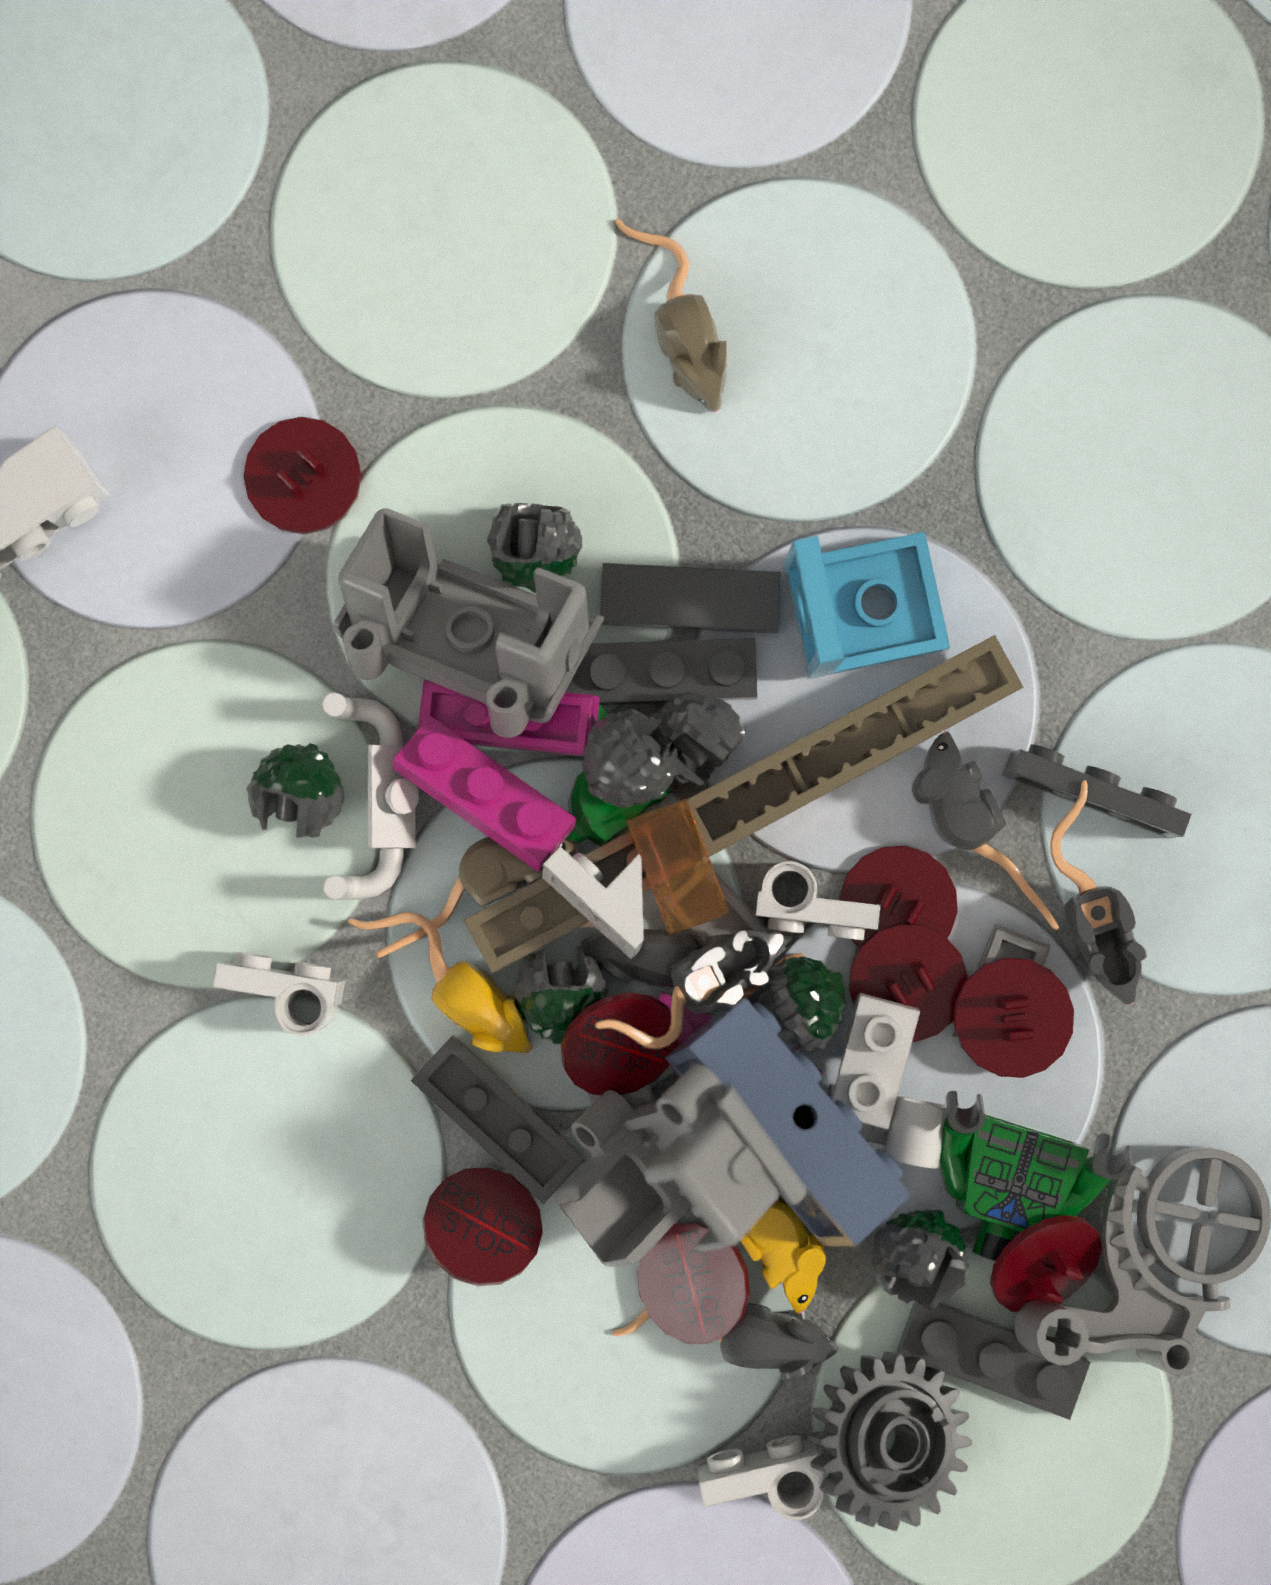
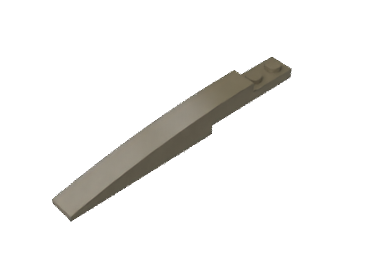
M994 635L679 803L674 808L584 856L601 871L604 878L600 883L607 888L638 855H641L643 893L1024 687ZM541 878L464 919V922L493 974L586 924L589 920Z

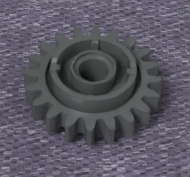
M884 1351L881 1360L878 1357L865 1354L861 1356L860 1360L861 1372L847 1366L840 1368L841 1377L845 1383L843 1389L827 1384L823 1387L825 1394L832 1401V1406L830 1409L813 1408L812 1414L825 1423V1429L809 1434L808 1441L823 1446L824 1453L815 1457L810 1462L811 1468L830 1473L821 1483L820 1490L831 1496H838L835 1508L851 1516L855 1514V1521L870 1527H874L878 1522L879 1526L892 1531H897L900 1520L917 1527L921 1523L920 1507L937 1515L941 1512L940 1503L936 1496L938 1491L951 1495H956L958 1492L948 1475L952 1470L966 1472L968 1469L966 1463L958 1459L955 1453L959 1448L972 1445V1439L956 1433V1427L969 1419V1414L950 1408L959 1397V1390L944 1385L941 1386L945 1373L939 1369L925 1368L924 1359L913 1356L907 1359L903 1358L902 1354ZM894 1428L895 1440L893 1446L887 1452L886 1438L891 1429Z

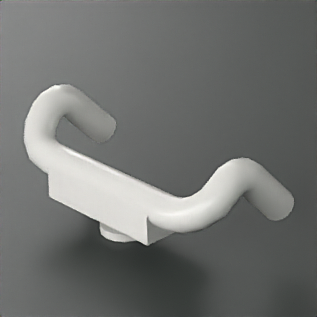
M333 692L326 695L322 702V707L326 714L343 721L367 722L378 731L379 745H368V848L380 849V859L377 868L370 874L363 876L334 875L328 877L323 883V892L328 898L333 900L366 899L379 896L392 887L401 873L404 848H416L415 808L419 801V792L415 784L393 770V758L404 746L400 722L391 709L376 700L349 698L340 693Z

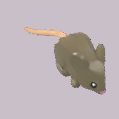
M616 219V225L627 236L642 242L665 247L676 256L678 268L670 282L667 300L654 313L657 339L663 354L669 358L673 367V382L677 387L682 386L685 392L701 402L709 411L713 413L719 411L726 382L727 341H719L714 320L703 296L696 294L683 295V285L689 272V262L686 253L671 238L633 230L627 227L620 219Z
M482 838L472 844L464 853L459 865V875L452 887L448 901L443 911L431 923L437 929L444 925L457 908L464 891L483 907L520 889L518 883L523 880L530 884L542 878L543 867L537 872L491 838ZM566 839L558 847V849L561 847L570 856L578 852L576 846ZM421 928L376 952V957L380 958L428 934Z

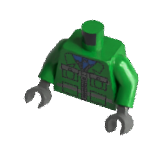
M950 1091L946 1095L947 1118L943 1126L942 1148L939 1160L940 1171L946 1192L956 1199V1207L964 1214L982 1219L972 1250L973 1253L996 1261L1004 1247L1015 1238L1016 1231L1022 1232L1043 1219L1061 1215L1077 1216L1095 1200L1111 1180H1118L1129 1173L1131 1168V1146L1127 1145L1125 1150L1119 1155L1111 1156L1106 1154L1110 1145V1135L1106 1133H1101L1096 1137L1093 1157L1087 1158L1089 1149L1076 1142L986 1115L981 1094L976 1095L975 1104L967 1109L958 1108L957 1091Z

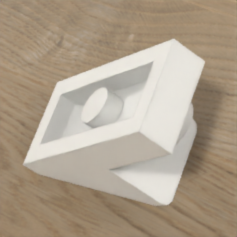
M560 847L543 864L542 878L632 960L640 951L644 940L641 855H638L605 888L600 883L604 878L603 874L587 857L578 852L571 857Z

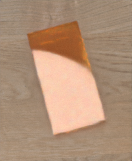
M687 798L626 820L638 854L641 855L642 865L669 935L723 917L729 913Z

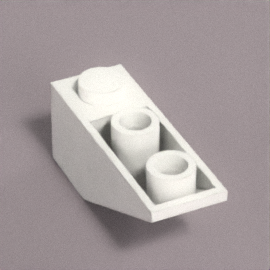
M56 426L5 459L0 468V571L18 558L21 561H25L42 553L51 544L49 537L67 525L77 527L86 523L100 511L98 504L110 497L73 440Z

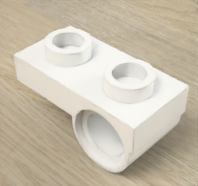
M786 861L773 866L764 877L762 892H758L756 916L769 917L768 929L804 933L805 922L829 924L828 936L856 940H864L865 929L878 930L880 905L817 898L818 887L814 875L806 866L798 862ZM788 872L800 874L808 885V893L805 900L794 907L780 905L773 894V886L776 879Z
M236 952L235 962L227 961L216 964L213 987L276 997L274 1005L276 1019L284 1030L294 1035H309L324 1029L333 1021L338 1005L342 1003L345 980L330 978L331 967L296 962L294 972L271 968L272 957ZM302 989L313 992L321 1004L319 1017L313 1023H305L299 1020L293 1012V999Z
M859 993L856 997L831 1100L833 1102L836 1100L844 1102L862 1123L889 1129L920 1014L918 1008Z
M829 1083L827 1095L830 1099L833 1093L835 1085L834 1083ZM897 1096L889 1129L862 1123L863 1129L859 1133L874 1151L878 1148L882 1149L896 1162L936 1169L940 1167L944 1122L947 1118V1107L944 1104Z
M789 1435L768 1442L766 1444L767 1450L743 1455L742 1450L731 1449L709 1456L707 1458L708 1464L697 1466L698 1481L704 1507L768 1492L772 1507L784 1518L802 1520L810 1517L818 1510L824 1496V1492L819 1488L822 1479H825L822 1471L811 1468L810 1462L819 1455L816 1444L808 1440L802 1441V1437L799 1435ZM789 1472H802L810 1478L807 1488L797 1495L785 1494L777 1488L780 1479Z

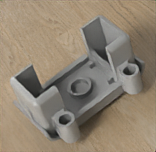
M383 508L376 512L339 573L338 580L345 604L335 619L333 627L335 632L343 639L350 668L356 677L363 680L375 679L384 672L388 663H390L394 667L487 704L492 730L501 737L511 738L521 734L529 720L540 723L550 721L601 627L604 617L597 615L593 622H589L585 588L575 581L539 567L534 571L536 595L446 559H443L438 564L429 524L394 510Z
M694 1064L657 1102L640 1106L637 1109H632L629 1103L615 1091L608 1090L603 1093L571 1125L573 1136L581 1146L589 1150L591 1156L557 1189L555 1200L600 1262L607 1267H614L639 1262L687 1211H692L696 1217H702L710 1227V1230L695 1245L696 1249L708 1251L734 1246L781 1194L789 1204H798L805 1196L807 1187L730 1083L722 1084L717 1076L707 1067Z

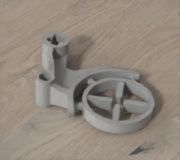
M1207 1147L1185 1148L1168 1155L1151 1170L1147 1178L1141 1175L1143 1172L1141 1169L1131 1164L1129 1173L1125 1177L1113 1180L1106 1198L1101 1223L1102 1255L1114 1291L1112 1304L1105 1310L1096 1311L1056 1304L1045 1299H1034L1026 1303L1016 1316L1014 1324L1018 1342L1025 1350L1056 1365H1070L1078 1361L1085 1352L1106 1354L1113 1351L1136 1349L1138 1357L1143 1362L1171 1375L1181 1376L1189 1372L1195 1363V1352L1191 1346L1192 1340L1205 1311L1230 1309V1298L1218 1296L1217 1283L1231 1280L1245 1272L1257 1260L1266 1244L1270 1230L1271 1209L1266 1189L1260 1177L1249 1164L1236 1155ZM1197 1159H1203L1196 1197L1200 1205L1213 1207L1216 1204L1223 1162L1232 1168L1243 1181L1248 1191L1252 1208V1217L1215 1210L1208 1213V1219L1213 1223L1247 1229L1249 1233L1243 1246L1231 1260L1220 1267L1207 1271L1205 1269L1211 1238V1228L1208 1225L1194 1223L1192 1225L1186 1266L1183 1268L1164 1250L1155 1224V1212L1188 1219H1197L1199 1217L1200 1211L1198 1208L1157 1200L1164 1183L1171 1174L1184 1164ZM1135 1189L1140 1191L1137 1204V1223L1140 1237L1146 1248L1142 1253L1138 1251L1132 1229L1131 1213ZM1156 1262L1175 1276L1192 1282L1202 1283L1203 1296H1185L1175 1293L1162 1284L1148 1267ZM1049 1326L1057 1328L1054 1337L1046 1335Z

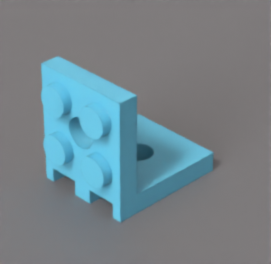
M925 532L824 553L821 551L818 535L793 540L783 566L785 576L789 578L795 606L793 613L797 632L801 634L807 662L805 669L808 679L943 652L950 648ZM870 588H882L888 591L894 601V610L891 616L881 620L869 617L861 605L863 593Z

